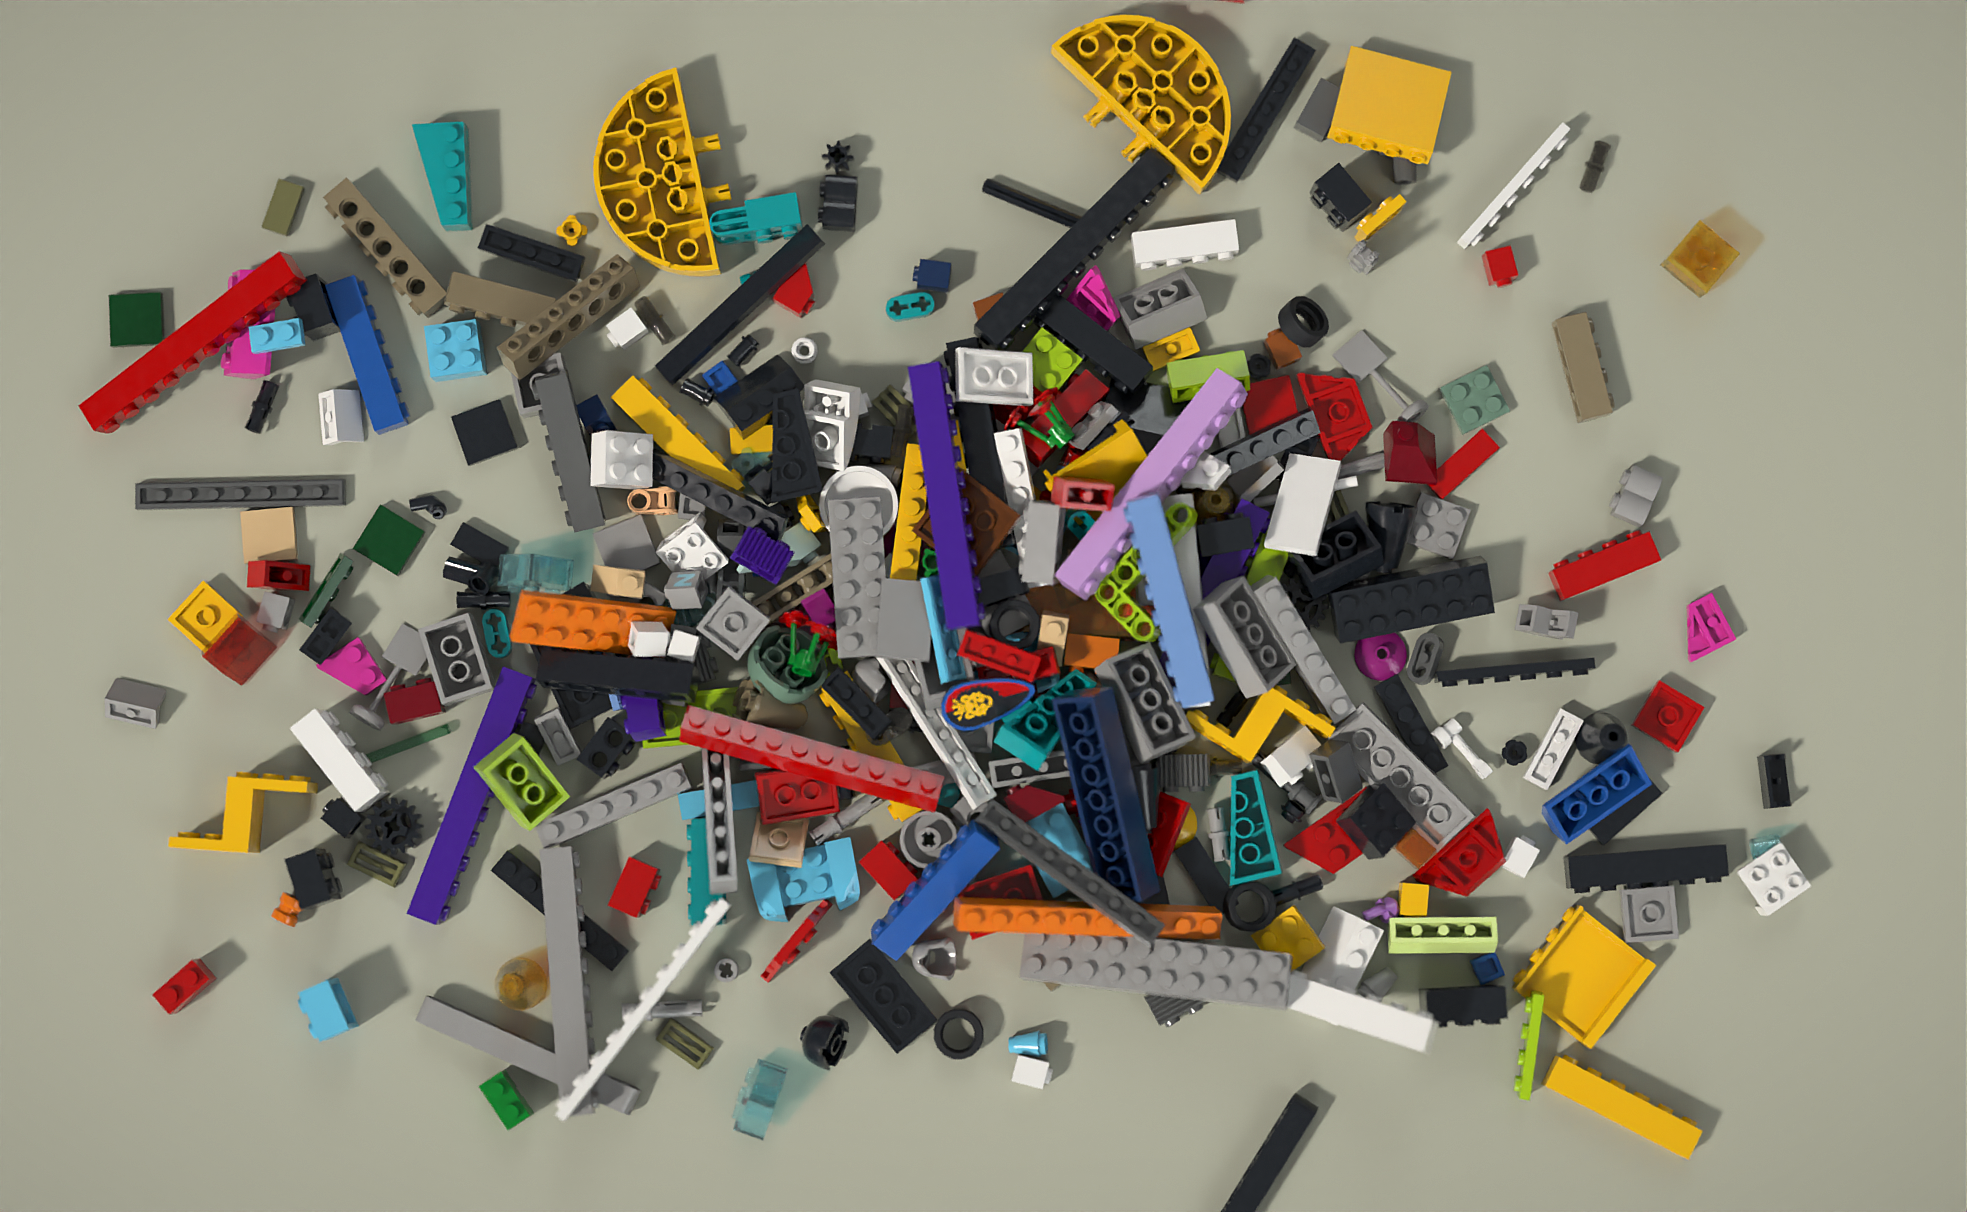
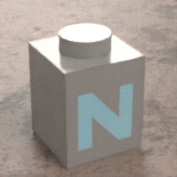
M701 571L672 572L668 583L664 586L665 597L669 599L672 609L702 608L708 593Z

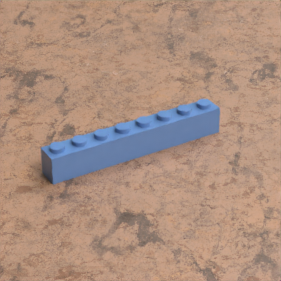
M1159 491L1128 499L1127 507H1124L1123 511L1126 522H1132L1134 533L1130 534L1134 549L1139 548L1141 558L1137 559L1141 575L1146 574L1149 583L1144 585L1148 600L1153 599L1155 610L1151 611L1155 626L1160 625L1163 634L1158 637L1162 652L1167 651L1170 661L1165 662L1169 677L1174 676L1177 685L1172 687L1176 702H1181L1183 708L1214 701V692Z

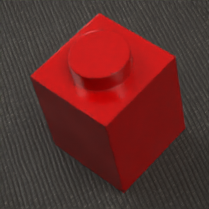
M1511 245L1485 251L1482 255L1489 286L1497 284V288H1502L1513 284L1512 280L1518 277V271Z

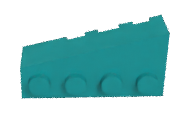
M464 122L412 124L442 227L447 232L473 230L468 127Z
M1077 669L1073 670L1055 684L1050 691L1037 698L1027 709H1023L1014 719L1005 723L998 732L994 742L1038 771L1061 739L1052 699L1070 690L1095 688L1098 683Z
M1259 770L1231 776L1230 885L1282 874L1283 871Z
M691 819V824H687V840H691V851H687V866L691 867V877H688L687 880L688 893H691V904H688V920H691L690 926H694L698 921L703 923L708 916L705 911L714 900L717 902L722 898L726 900V893H710L706 819ZM727 912L717 925L727 924Z

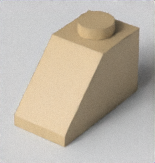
M593 565L590 591L642 598L644 595L646 570Z
M1044 610L1037 651L1053 647L1058 666L1062 667L1070 614Z

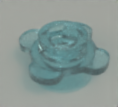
M750 448L742 449L741 455L731 462L732 468L738 469L742 473V477L757 464L763 465L762 459L756 458ZM746 461H749V466H745Z

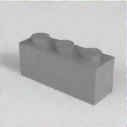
M1039 500L1031 501L1029 506L1025 507L1024 521L1027 522V528L1021 540V546L1025 550L1024 559L1022 558L1019 563V574H1022L1023 582L1047 585L1059 583L1055 573L1061 564L1066 508L1052 502Z

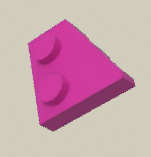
M1096 265L1089 270L1066 299L1107 331L1110 330L1121 316Z
M1712 593L1687 605L1688 660L1690 663L1736 640Z
M359 637L327 657L321 666L319 664L316 665L318 669L366 696L387 681L386 676Z

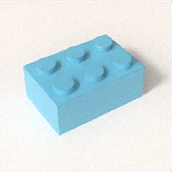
M1062 803L1026 822V824L1093 872L1088 849ZM1036 866L1053 898L1069 890Z

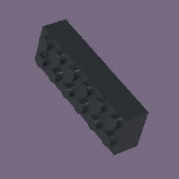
M1481 556L1355 580L1328 593L1334 633L1340 644L1495 613L1488 564Z

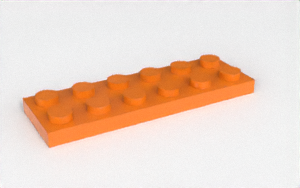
M521 590L510 639L512 642L633 655L628 646L631 621L662 622L667 631L670 632L671 624L675 620L676 611L672 607Z

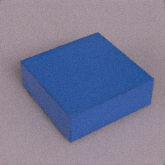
M723 360L702 374L716 396L738 381Z
M1496 952L1486 953L1469 961L1480 985L1505 975Z

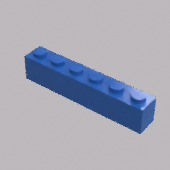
M352 275L326 284L325 287L374 432L381 435L409 425L407 417H410V412L406 402L401 403L398 393L402 392L397 377H392L390 369L394 368L389 353H384L382 344H385V339L381 329L376 330L373 320H376L377 316L373 305H368L365 296L369 295L364 280L360 281L359 278Z
M974 819L968 825H964L958 831L957 838L951 844H947L942 848L936 861L929 863L924 868L922 876L916 882L913 881L909 884L904 896L899 901L896 900L891 904L888 913L883 919H878L871 928L872 944L897 961L1000 849L998 838L975 822Z

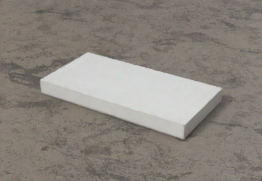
M1289 454L1265 538V548L1317 556L1340 473L1341 461Z

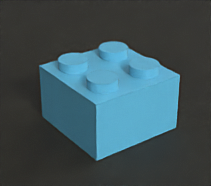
M476 319L424 326L430 376L435 382L487 375L481 324Z
M338 978L326 980L298 993L300 999H298L299 1007L303 1014L307 1013L311 1022L308 1024L310 1033L314 1039L318 1038L319 1042L332 1039L359 1026Z

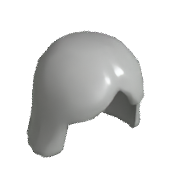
M875 657L861 660L851 672V678L854 683L875 704H878L885 698L891 689V682L883 673V668Z
M951 937L917 943L912 953V962L916 971L924 976L940 978L946 981L951 980L955 974L957 963L955 941ZM931 950L935 952V962L930 964Z

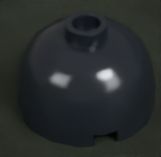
M831 1015L820 1016L812 1020L808 1026L802 1029L800 1035L804 1056L812 1064L825 1070H831L830 1065L835 1067L843 1056L847 1045V1040H843L844 1031L849 1033L848 1022L845 1019Z

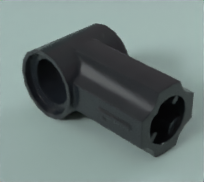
M450 556L446 560L443 569V578L466 584L477 595L487 594L500 576L498 567L489 561H483L477 565Z

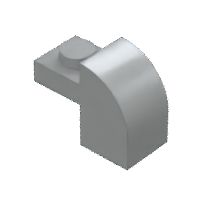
M1519 604L1515 630L1547 638L1574 639L1578 613L1567 610H1552L1538 605Z

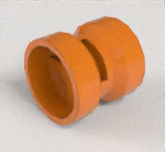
M283 892L280 897L281 903L279 907L274 909L271 916L286 925L295 927L298 922L297 916L303 910L300 909L296 896Z

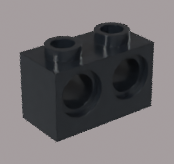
M607 717L577 760L601 778L605 779L607 775L612 777L620 766L618 760L623 754L627 756L636 743L633 741L632 736L626 733L623 726L612 718ZM619 731L623 735V741L620 745L613 746L610 743V736L613 732ZM603 752L607 756V763L603 767H597L594 763V758L598 753Z

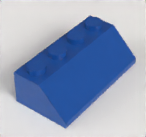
M1628 744L1544 803L1541 813L1551 831L1567 845L1652 785L1632 746Z

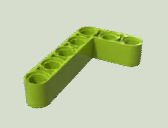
M1176 503L1165 512L1173 546L1180 541L1197 521L1195 509L1184 503ZM1182 509H1186L1187 519L1180 523L1177 518L1178 513ZM1132 547L1115 565L1112 572L1107 574L1100 582L1095 592V597L1134 638L1152 642L1160 636L1161 628L1160 625L1155 626L1150 613L1130 594L1146 576V574L1141 575L1137 561V559L1141 558L1139 548L1134 549ZM1127 567H1131L1133 571L1132 577L1129 580H1125L1123 577V571ZM1109 586L1114 588V595L1111 599L1105 597V590ZM1127 604H1130L1133 609L1130 617L1125 618L1123 609ZM1148 622L1151 626V632L1144 637L1141 633V628L1143 624Z

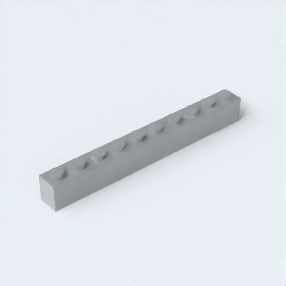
M572 846L540 849L559 1101L566 1093L569 1096L576 1088L573 1083L582 1072L585 1074L589 1072L593 1066L589 1063L591 1061V1054H595L594 1038H589V1027H593L592 1012L587 1011L586 1002L591 1000L590 985H585L584 974L589 973L588 959L583 958L582 948L586 947L585 931L581 932L580 921H584V907L579 905L578 894H582L581 878L577 879L576 868H580L579 852H574V847ZM593 1087L571 1116L594 1114L595 1108H599V1094L594 1092Z

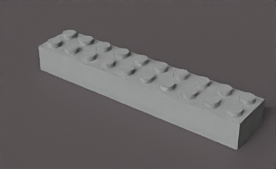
M1025 933L1019 977L1025 981L1047 982L1051 984L1287 1011L1293 957L1291 954L1161 939H1155L1148 948L1135 937Z

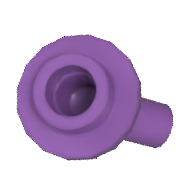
M1385 897L1380 898L1375 903L1376 906L1362 912L1366 922L1379 917L1382 922L1389 923L1390 918L1398 917L1399 905L1394 898Z

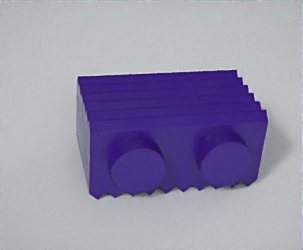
M748 526L730 559L776 585L792 559L794 552L790 550V546L785 542L771 540V538L767 537V533L764 530Z

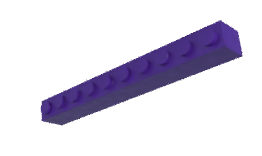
M939 361L908 366L947 629L954 631L982 626V619H985L986 616L983 603L979 604L978 593H981L982 590L980 578L975 577L974 567L978 565L975 550L971 551L970 540L974 539L971 524L967 525L966 514H969L970 511L968 500L963 498L962 488L966 487L964 473L959 472L958 462L962 461L960 447L955 446L954 436L958 435L956 421L955 419L951 420L950 410L954 409L951 393L947 394L946 384L950 383L947 367L943 368Z
M502 667L406 914L434 925H440L441 921L445 922L451 910L448 903L451 896L455 897L459 890L461 882L457 880L461 871L465 872L470 861V857L467 856L470 847H475L479 839L478 826L480 822L484 823L488 816L489 808L486 806L489 798H494L495 796L494 792L474 769V766L515 733L519 723L523 724L528 709H525L528 699H533L537 690V685L534 684L535 678Z

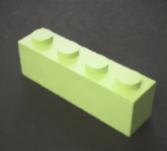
M1496 917L1390 918L1387 927L1389 954L1495 953L1498 944Z

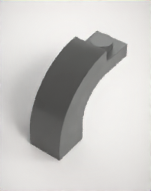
M718 519L717 546L729 561L718 570L716 601L728 586L745 598L746 573L739 574L736 569L740 564L730 559L745 532V526L733 519Z

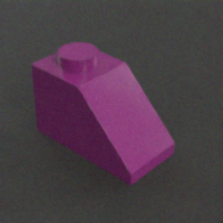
M824 588L801 601L813 622L823 624L833 630L836 628L835 605Z

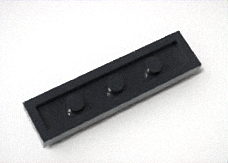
M488 224L485 225L478 245V249L574 282L578 281L585 261V257Z
M1398 674L1374 686L1404 743L1434 773L1448 767L1449 765Z

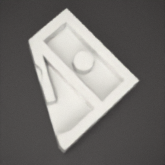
M1203 451L1198 457L1195 466L1183 476L1180 484H1182L1183 488L1193 489L1199 487L1203 490L1216 491L1232 471L1229 465Z

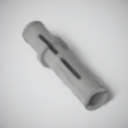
M866 794L836 815H829L827 821L812 831L810 830L809 834L817 846H819L820 843L834 834L842 833L843 828L884 802L880 797Z
M702 999L657 1002L645 1019L652 1021L657 1018L703 1016ZM622 1003V1018L632 1007L637 1009L641 1003Z

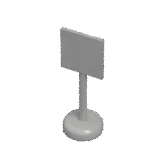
M1362 330L1332 355L1357 383H1360L1371 374L1404 410L1397 421L1416 422L1428 409L1429 405L1422 399L1413 402L1409 406L1375 370L1388 358Z
M403 623L382 655L383 658L396 665L369 709L361 705H354L350 710V714L379 731L382 730L385 723L374 712L384 698L383 693L389 690L401 669L417 676L427 660L419 632Z

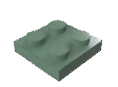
M1487 365L1439 388L1462 435L1510 412Z

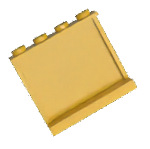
M1351 46L1346 59L1341 87L1327 138L1333 139L1340 144L1356 145L1363 150L1379 151L1390 157L1398 156L1409 159L1413 163L1428 164L1433 153L1452 72Z
M1121 419L1114 424L1117 433L1054 475L1106 480L1115 485L1114 500L1147 458V455L1132 429ZM1045 470L1043 473L1048 479L1045 485L1052 494L1054 475L1051 476ZM1084 509L1095 521L1104 512ZM1078 516L1073 518L1079 526L1083 523Z
M1576 905L1574 908L1570 906L1561 917L1564 921L1559 928L1554 927L1547 934L1545 939L1548 942L1542 949L1538 947L1529 958L1531 963L1526 970L1522 968L1514 976L1513 981L1515 984L1512 988L1525 999L1526 996H1531V990L1542 992L1544 994L1542 1012L1581 1044L1591 1049L1656 965L1649 959L1642 957L1583 910L1584 907Z

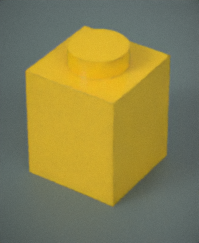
M1399 883V914L1404 915V918L1427 917L1429 885Z

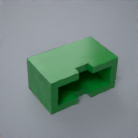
M505 1069L482 1083L479 1088L506 1129L510 1130L533 1115L534 1112L516 1088L517 1086Z

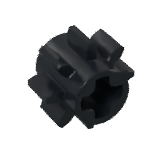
M839 140L833 147L827 144L828 154L821 155L823 160H829L825 165V169L829 170L832 167L835 169L836 175L842 169L849 171L848 161H854V156L847 155L851 150L850 146L842 147ZM836 153H841L842 158H840V162H835L834 160Z

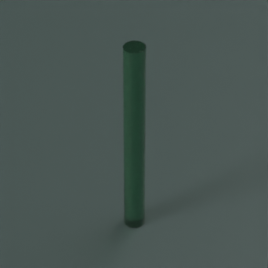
M445 724L365 755L373 763L451 733L449 725Z

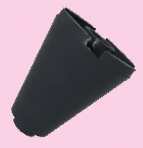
M1366 501L1367 527L1381 545L1384 565L1377 568V572L1392 573V569H1398L1417 515L1418 507L1396 502Z
M1594 713L1584 718V722L1575 737V743L1581 757L1589 763L1597 765L1624 748L1628 742L1627 731L1623 723L1608 713Z
M1155 762L1154 768L1151 767V764L1131 766L1147 834L1153 833L1152 828L1157 827L1161 779L1160 762Z

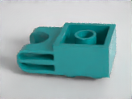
M796 192L745 200V206L716 211L709 220L714 238L721 245H732L750 241H758L759 244L773 242V238L782 236L785 240H788L803 228Z

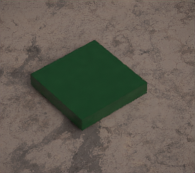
M161 292L109 295L110 346L112 348L156 346L164 340L163 294Z
M380 504L352 549L399 576L426 532Z

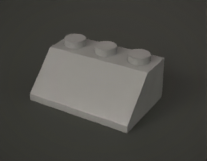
M1184 268L1113 298L1120 312L1122 324L1135 349L1149 345L1208 319L1201 295Z

